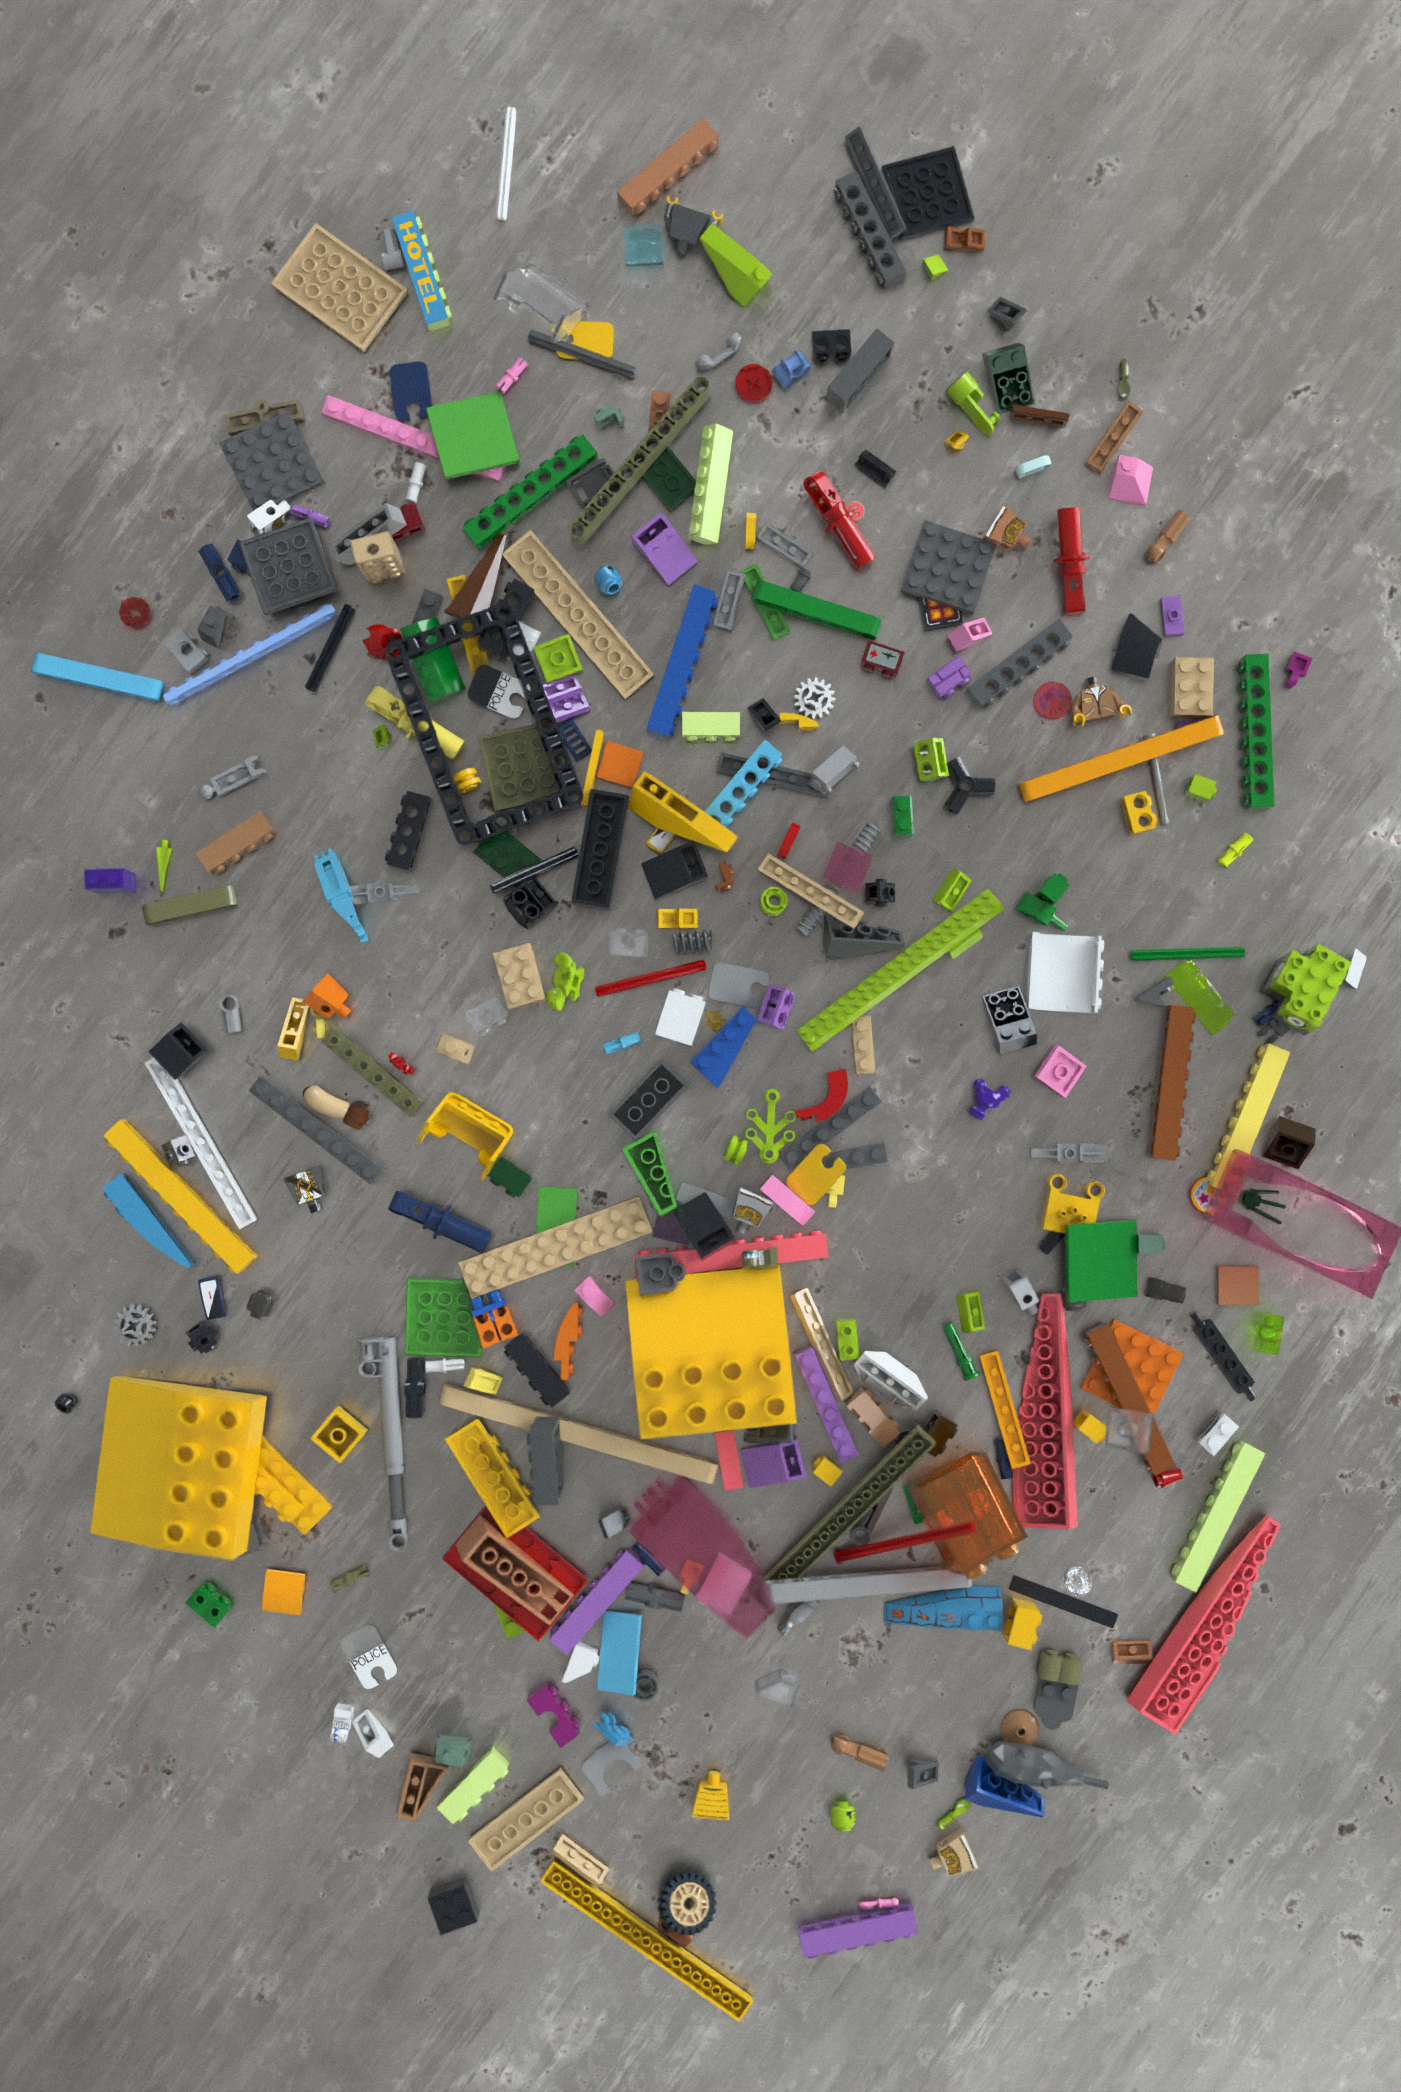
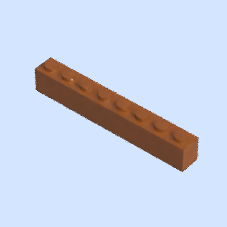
M1168 1005L1166 1009L1149 1151L1150 1158L1176 1161V1157H1179L1180 1146H1178V1138L1182 1136L1180 1121L1184 1118L1185 1113L1182 1105L1183 1100L1187 1096L1185 1081H1188L1189 1069H1187V1063L1191 1060L1189 1046L1194 1038V1032L1191 1029L1192 1024L1196 1020V1012H1194L1193 1007Z
M1105 1322L1086 1331L1087 1337L1084 1340L1088 1348H1092L1095 1353L1093 1359L1096 1365H1101L1103 1370L1101 1376L1106 1384L1109 1383L1111 1386L1110 1395L1114 1402L1118 1401L1120 1408H1118L1119 1414L1122 1419L1126 1418L1129 1424L1126 1428L1130 1436H1134L1137 1441L1134 1445L1138 1453L1143 1454L1145 1458L1143 1464L1146 1470L1157 1475L1176 1466L1110 1325Z

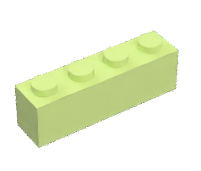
M492 1747L439 1801L437 1809L452 1824L457 1820L459 1822L462 1821L468 1814L467 1810L471 1806L474 1808L481 1801L480 1797L483 1793L486 1792L488 1794L494 1788V1782L498 1778L501 1780L509 1772L507 1770L509 1762Z

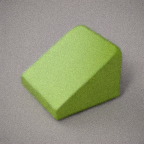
M939 254L925 258L922 262V266L931 280L948 271Z

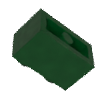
M503 1156L498 1159L487 1175L490 1177L489 1181L497 1187L503 1186L506 1188L505 1192L513 1198L515 1196L521 1197L533 1180V1177Z

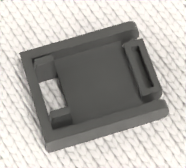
M605 458L598 460L565 480L582 510L614 474L609 464L601 468L606 463ZM580 485L588 497L584 502L575 490ZM614 487L611 492H617L620 488L615 490L617 487ZM603 501L599 504V506H602L607 502Z

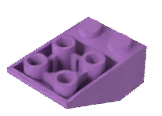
M661 512L631 536L632 543L668 586L698 562L677 531Z
M796 1436L793 1437V1443H765L740 1450L749 1488L806 1478Z

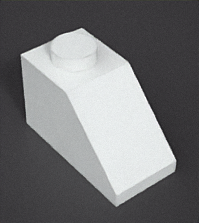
M579 1641L574 1646L562 1682L567 1683L591 1672L592 1667L597 1666L600 1658L597 1655L598 1648Z
M368 1709L352 1721L367 1752L380 1758L393 1746L385 1728Z

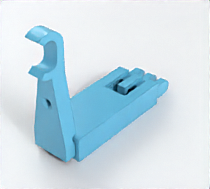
M332 848L327 849L328 855H326L325 851L320 852L322 858L318 854L314 855L316 861L314 866L325 897L331 908H334L353 927L361 943L369 939L358 920L351 900L354 898L339 858L336 853L334 854Z

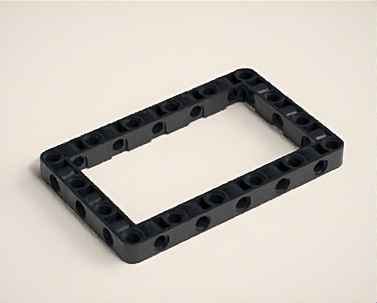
M501 603L387 645L385 655L452 832L459 845L464 847L470 846L570 809L581 803L584 796L516 613L510 604ZM507 610L510 616L504 619L500 617L499 612ZM471 623L474 629L467 632L463 629V625ZM499 628L560 791L529 801L514 809H508L491 815L484 820L471 823L451 775L443 749L438 741L429 712L425 707L416 678L410 668L409 660ZM434 636L437 642L434 645H430L426 642L427 637ZM520 646L524 653L516 655L513 652V648ZM392 649H398L401 652L397 658L391 657L389 653ZM535 683L537 690L530 692L527 689V684ZM406 686L414 687V693L411 695L405 694L403 690ZM548 719L551 722V727L543 728L541 720ZM426 722L429 728L427 731L422 732L418 729V724ZM555 756H563L565 763L562 765L556 764ZM434 759H440L443 762L442 767L434 768L432 766ZM575 791L578 794V800L571 801L568 798L569 792ZM448 795L456 797L457 802L454 805L447 804L445 799ZM536 804L540 805L543 809V812L539 815L532 811V807ZM504 818L507 822L506 827L499 828L496 825V820ZM463 831L469 832L470 840L462 841L459 836L460 833Z

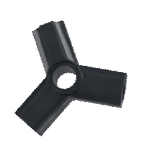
M960 757L947 763L949 775L955 784L954 790L943 806L948 811L958 815L970 795L994 796L995 778L970 777ZM968 782L970 790H963L961 783Z

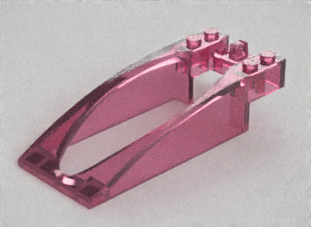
M1233 1149L1202 1220L1224 1229L1242 1240L1373 1299L1401 1236V1227L1239 1149ZM1246 1177L1256 1180V1183L1285 1185L1304 1189L1338 1204L1353 1215L1376 1241L1380 1251V1259L1378 1258L1377 1264L1366 1269L1335 1268L1309 1261L1288 1251L1268 1237L1253 1220L1232 1211Z

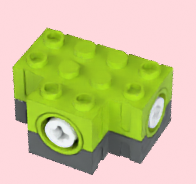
M1319 943L1304 952L1303 955L1292 950L1281 957L1263 989L1265 993L1271 994L1279 1000L1277 1008L1271 1017L1304 1036L1318 1029L1352 962Z

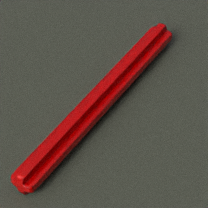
M699 960L596 986L595 992L600 997L707 969L705 960Z

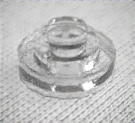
M1072 1567L1064 1574V1584L1073 1595L1083 1596L1090 1591L1092 1586L1091 1578L1084 1569Z

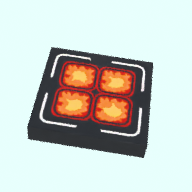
M919 597L925 630L963 623L960 610Z

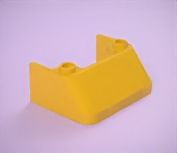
M448 1093L426 1121L416 1142L420 1144L428 1133L437 1138L444 1137L447 1132L480 1151L477 1160L482 1166L486 1167L480 1178L481 1181H484L513 1134V1128L508 1123L461 1095Z

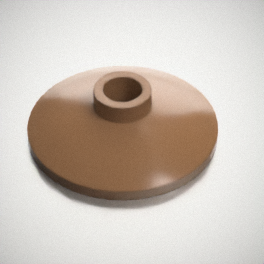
M1014 1710L1008 1713L1002 1720L1001 1735L1006 1742L1033 1745L1039 1736V1724L1035 1716L1030 1712ZM1019 1729H1024L1023 1734H1018Z

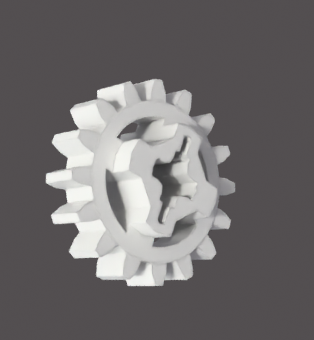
M815 677L814 682H811L810 678L807 679V684L801 682L800 686L802 689L796 688V692L799 695H794V699L798 700L795 703V707H800L798 713L805 712V717L811 715L812 720L817 715L819 719H822L823 713L829 715L828 709H833L834 706L831 703L836 700V698L831 697L835 691H829L831 684L825 686V680L823 679L821 682H818L817 677ZM816 687H819L824 691H819L816 689ZM807 689L808 695L802 698L804 691ZM812 695L816 698L819 697L817 702L811 700ZM827 699V704L822 708V701ZM809 706V707L813 708L814 711L809 710V709L806 708V707Z

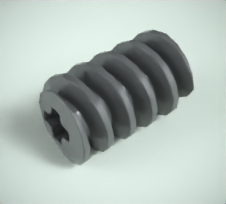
M680 930L678 936L673 931V947L676 954L679 955L681 949L685 955L688 949L691 950L692 954H695L696 949H698L700 954L703 953L704 949H706L707 954H710L712 949V930H710L709 935H707L706 930H703L701 935H699L698 930H695L693 936L690 930L687 931L686 936H684L682 930Z

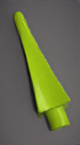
M161 840L160 847H156L159 892L164 890L166 871L172 848H168V840Z

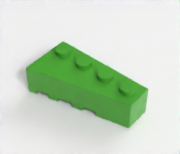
M655 1130L624 1147L622 1153L659 1218H662L677 1209V1204Z

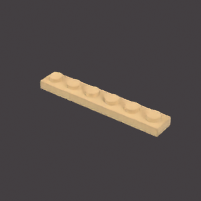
M767 854L758 868L761 873L852 929L856 927L864 915V912L770 854Z
M808 1288L801 1289L790 1295V1298L836 1401H842L854 1394V1391Z

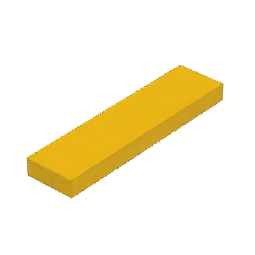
M597 729L583 790L584 796L581 801V806L584 808H588L590 791L594 787L604 739V732Z

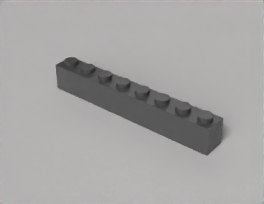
M260 1075L248 1090L370 1185L374 1184L384 1172L385 1168L266 1076Z

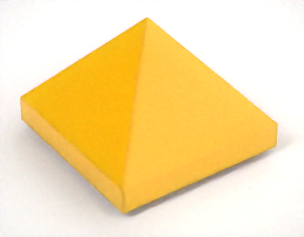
M957 430L944 443L954 449H962L969 435Z

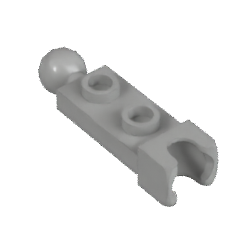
M254 755L244 760V762L210 778L213 785H202L199 788V796L206 800L210 799L214 792H217L218 796H222L254 779L256 780L266 775L267 772L263 768L255 769V765L260 762V758Z

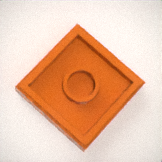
M607 741L596 778L633 789L644 752Z

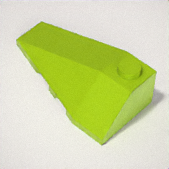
M713 223L699 238L709 258L716 266L717 273L722 277L728 293L744 307L772 276V273L758 259Z

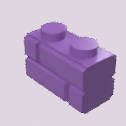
M957 656L930 675L926 682L938 699L943 696L946 699L954 693L953 689L958 685L962 688L969 683L972 673L961 657Z

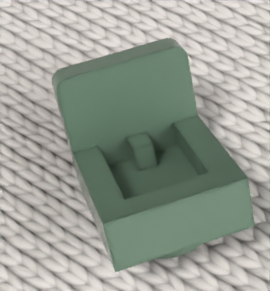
M614 404L607 408H600L594 415L598 428L613 419L616 420L620 428L624 426L623 419L625 417L620 408L616 409Z

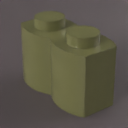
M1046 1650V1652L1040 1653L1037 1676L1043 1680L1077 1685L1081 1661L1075 1654L1065 1653V1655H1058L1057 1651Z

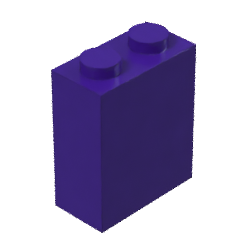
M123 868L84 870L86 890L97 894L136 892V876L131 871Z

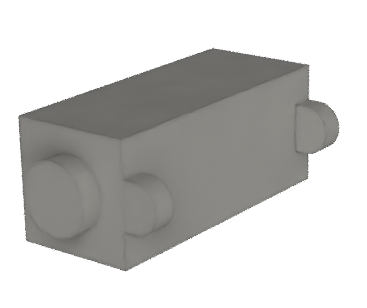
M840 747L812 772L810 783L821 793L829 794L832 791L831 787L853 768L857 769L860 767L859 762L856 761L857 757L846 747Z

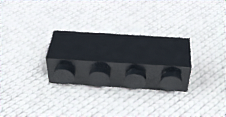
M524 1331L504 1346L506 1349L504 1351L505 1355L509 1360H514L518 1366L516 1368L522 1376L526 1375L530 1380L528 1384L534 1391H539L542 1395L540 1399L546 1406L550 1405L553 1408L571 1393V1390L561 1380L560 1376Z

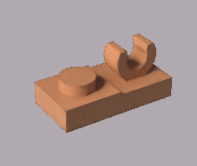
M652 390L649 430L669 410L671 392Z

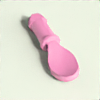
M879 1898L876 1901L858 1903V1907L862 1910H871L875 1906H879V1909L883 1907H897L899 1905V1901L896 1898Z

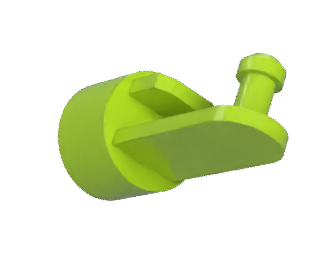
M967 371L952 383L946 392L957 405L959 404L982 433L991 435L994 432L993 424L1001 420L1000 414L993 412L990 415L991 417L988 418L976 404L984 397V394L978 388L979 384Z

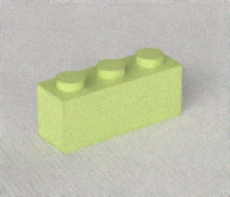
M682 712V738H686V741H697L698 738H705V741H717V738H724V741L733 742L740 737V712Z

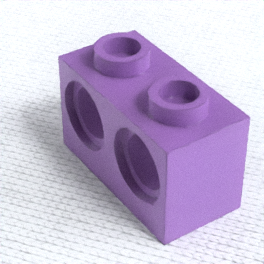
M769 984L757 1020L767 1026L784 1030L796 994L786 988Z

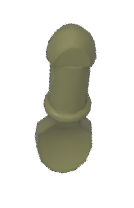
M1126 358L1120 361L1119 378L1122 381L1118 387L1119 396L1123 399L1128 398L1131 391L1127 381L1129 379V361Z

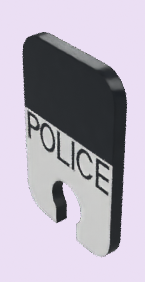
M485 664L477 668L467 693L470 700L513 719L518 718L523 710V707L512 705L509 701L512 693H519L524 697L517 678ZM527 684V689L531 691L529 684Z

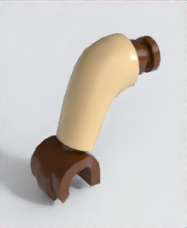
M308 1086L303 1090L304 1101L313 1110L330 1117L343 1119L344 1124L360 1130L363 1125L367 1124L369 1110L355 1103H351L349 1107L348 1102L330 1095L318 1086Z

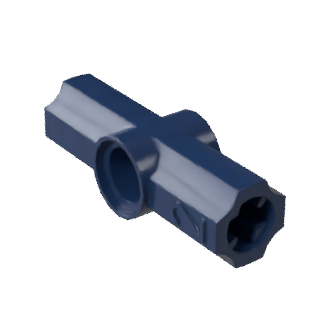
M211 543L201 547L198 552L225 600L229 602L239 598L241 592L214 545ZM219 569H224L221 576H216V572Z

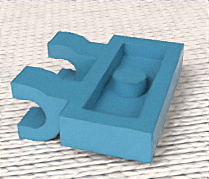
M611 1712L607 1715L601 1713L600 1718L603 1719V1722L600 1724L594 1722L592 1725L597 1730H600L601 1734L614 1746L629 1745L633 1740L629 1735L628 1729L624 1726L616 1725V1717Z

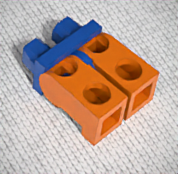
M497 1290L487 1293L490 1302L483 1305L480 1296L470 1299L472 1310L469 1311L483 1349L499 1343V1340L504 1341L518 1335L505 1299L501 1298Z

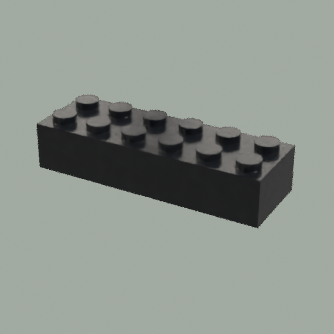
M591 789L571 900L573 905L610 911L630 799L629 795Z

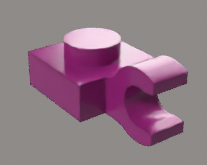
M1296 651L1292 653L1286 671L1291 672L1285 686L1293 688V686H1296L1299 676L1303 678L1306 676L1312 658Z

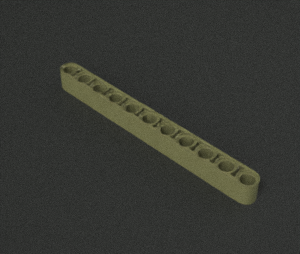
M697 377L693 380L570 524L568 531L575 544H584L708 400L711 390L707 378ZM699 387H706L703 391L697 390ZM693 401V404L685 405L686 402ZM676 415L681 416V418L678 420L673 419V417ZM669 430L667 434H661V431ZM656 444L655 448H648L649 445ZM644 459L642 463H636V460ZM626 473H632L628 478L623 477ZM614 487L620 488L617 492H611ZM603 501L607 502V504H606L605 506H603V507H600V506H599V504H600L601 502H603ZM589 516L595 517L592 521L586 520ZM578 530H581V531H582V533H581L580 535H578V536H575V535H574V533H575L576 531H578Z

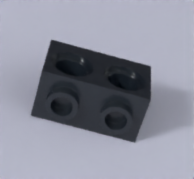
M850 329L812 331V360L827 362L830 359L845 361L850 358ZM842 343L845 345V348L839 349L836 345ZM823 344L826 346V349L819 350L817 346Z

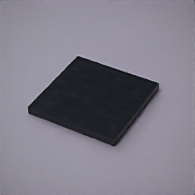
M955 146L881 166L882 173L907 228L905 232L900 234L901 240L945 229L948 226L952 227L974 221L975 216Z

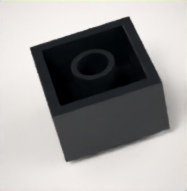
M467 1877L430 1890L427 1899L440 1936L478 1921L480 1913Z

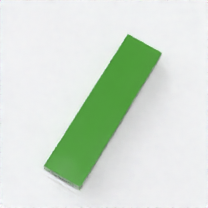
M757 563L740 571V573L746 575L744 583L751 597L756 581H765ZM754 603L773 641L790 633V629L781 611Z

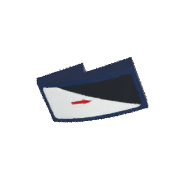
M218 1276L198 1280L206 1319L211 1320L225 1317L227 1312L223 1303V1292Z

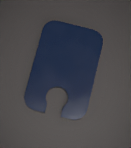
M418 361L393 365L390 368V380L396 418L399 421H410V414L407 408L412 403L420 406V419L428 418L426 408L432 407V399L426 364Z

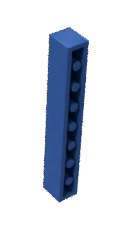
M695 584L693 586L646 728L647 733L669 739L670 735H674L677 725L674 724L676 717H680L683 707L680 706L682 699L686 698L688 693L686 684L687 681H691L693 678L694 670H692L693 663L698 662L700 656L698 648L699 645L704 644L706 638L704 630L705 627L710 626L712 620L710 611L711 608L715 609L717 605L716 591Z

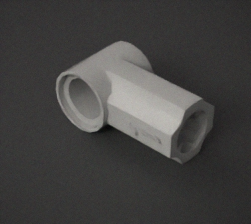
M384 229L380 232L385 270L404 267L401 249H399L396 230Z
M234 995L222 996L219 1000V1007L222 1013L224 1033L242 1031L238 998ZM227 998L233 1000V1007L231 1009L225 1006Z

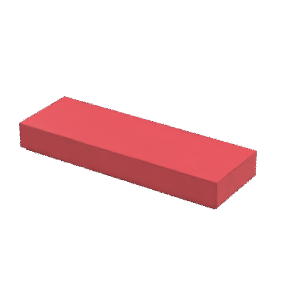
M734 1430L715 1432L724 1490L742 1488L743 1481Z

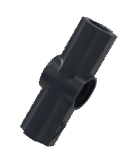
M421 1358L407 1359V1379H405L404 1396L406 1397L405 1414L408 1418L423 1417V1397H425L426 1381L424 1380L425 1362Z

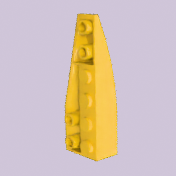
M646 771L642 773L634 784L628 808L656 828L726 853L737 840V835Z

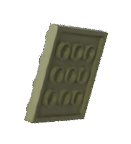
M541 722V726L543 728H550L551 722ZM535 724L478 736L495 812L516 808L529 801L560 791ZM561 755L555 756L556 764L562 765Z

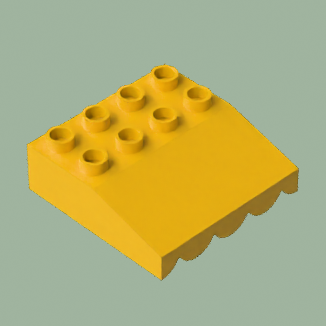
M779 1263L778 1268L748 1270L740 1267L688 1273L682 1281L678 1282L673 1292L640 1296L638 1279H626L641 1439L797 1423Z
M126 1376L110 1378L90 1533L156 1549L231 1560L246 1552L252 1519L267 1396Z

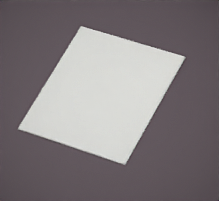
M1355 949L1351 961L1352 964L1345 980L1356 989L1367 959L1357 949Z

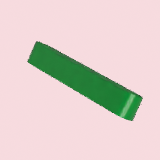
M760 580L756 581L751 601L756 604L871 640L877 639L882 622L876 616Z

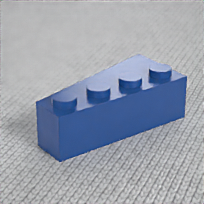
M744 1006L690 1061L717 1089L757 1020Z

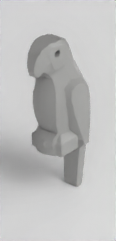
M819 1600L793 1602L786 1610L785 1618L777 1626V1631L782 1636H785L794 1625L802 1624L812 1610L818 1607L820 1604Z

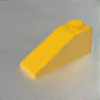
M293 997L291 999L277 1046L280 1058L299 1060L310 1007L303 1003L304 999Z

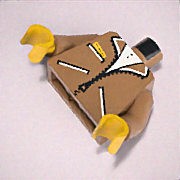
M1096 676L1085 679L1087 689L1079 692L1071 706L1074 727H1076L1077 722L1082 724L1083 727L1084 723L1114 718L1119 714L1118 711L1120 712L1121 719H1124V713L1132 715L1131 707L1126 705L1113 689H1109L1108 685L1098 687Z

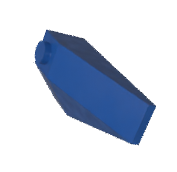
M980 1755L976 1757L966 1780V1801L983 1807L1044 1817L1045 1798L1026 1784L1015 1783L997 1776L986 1762L985 1757Z

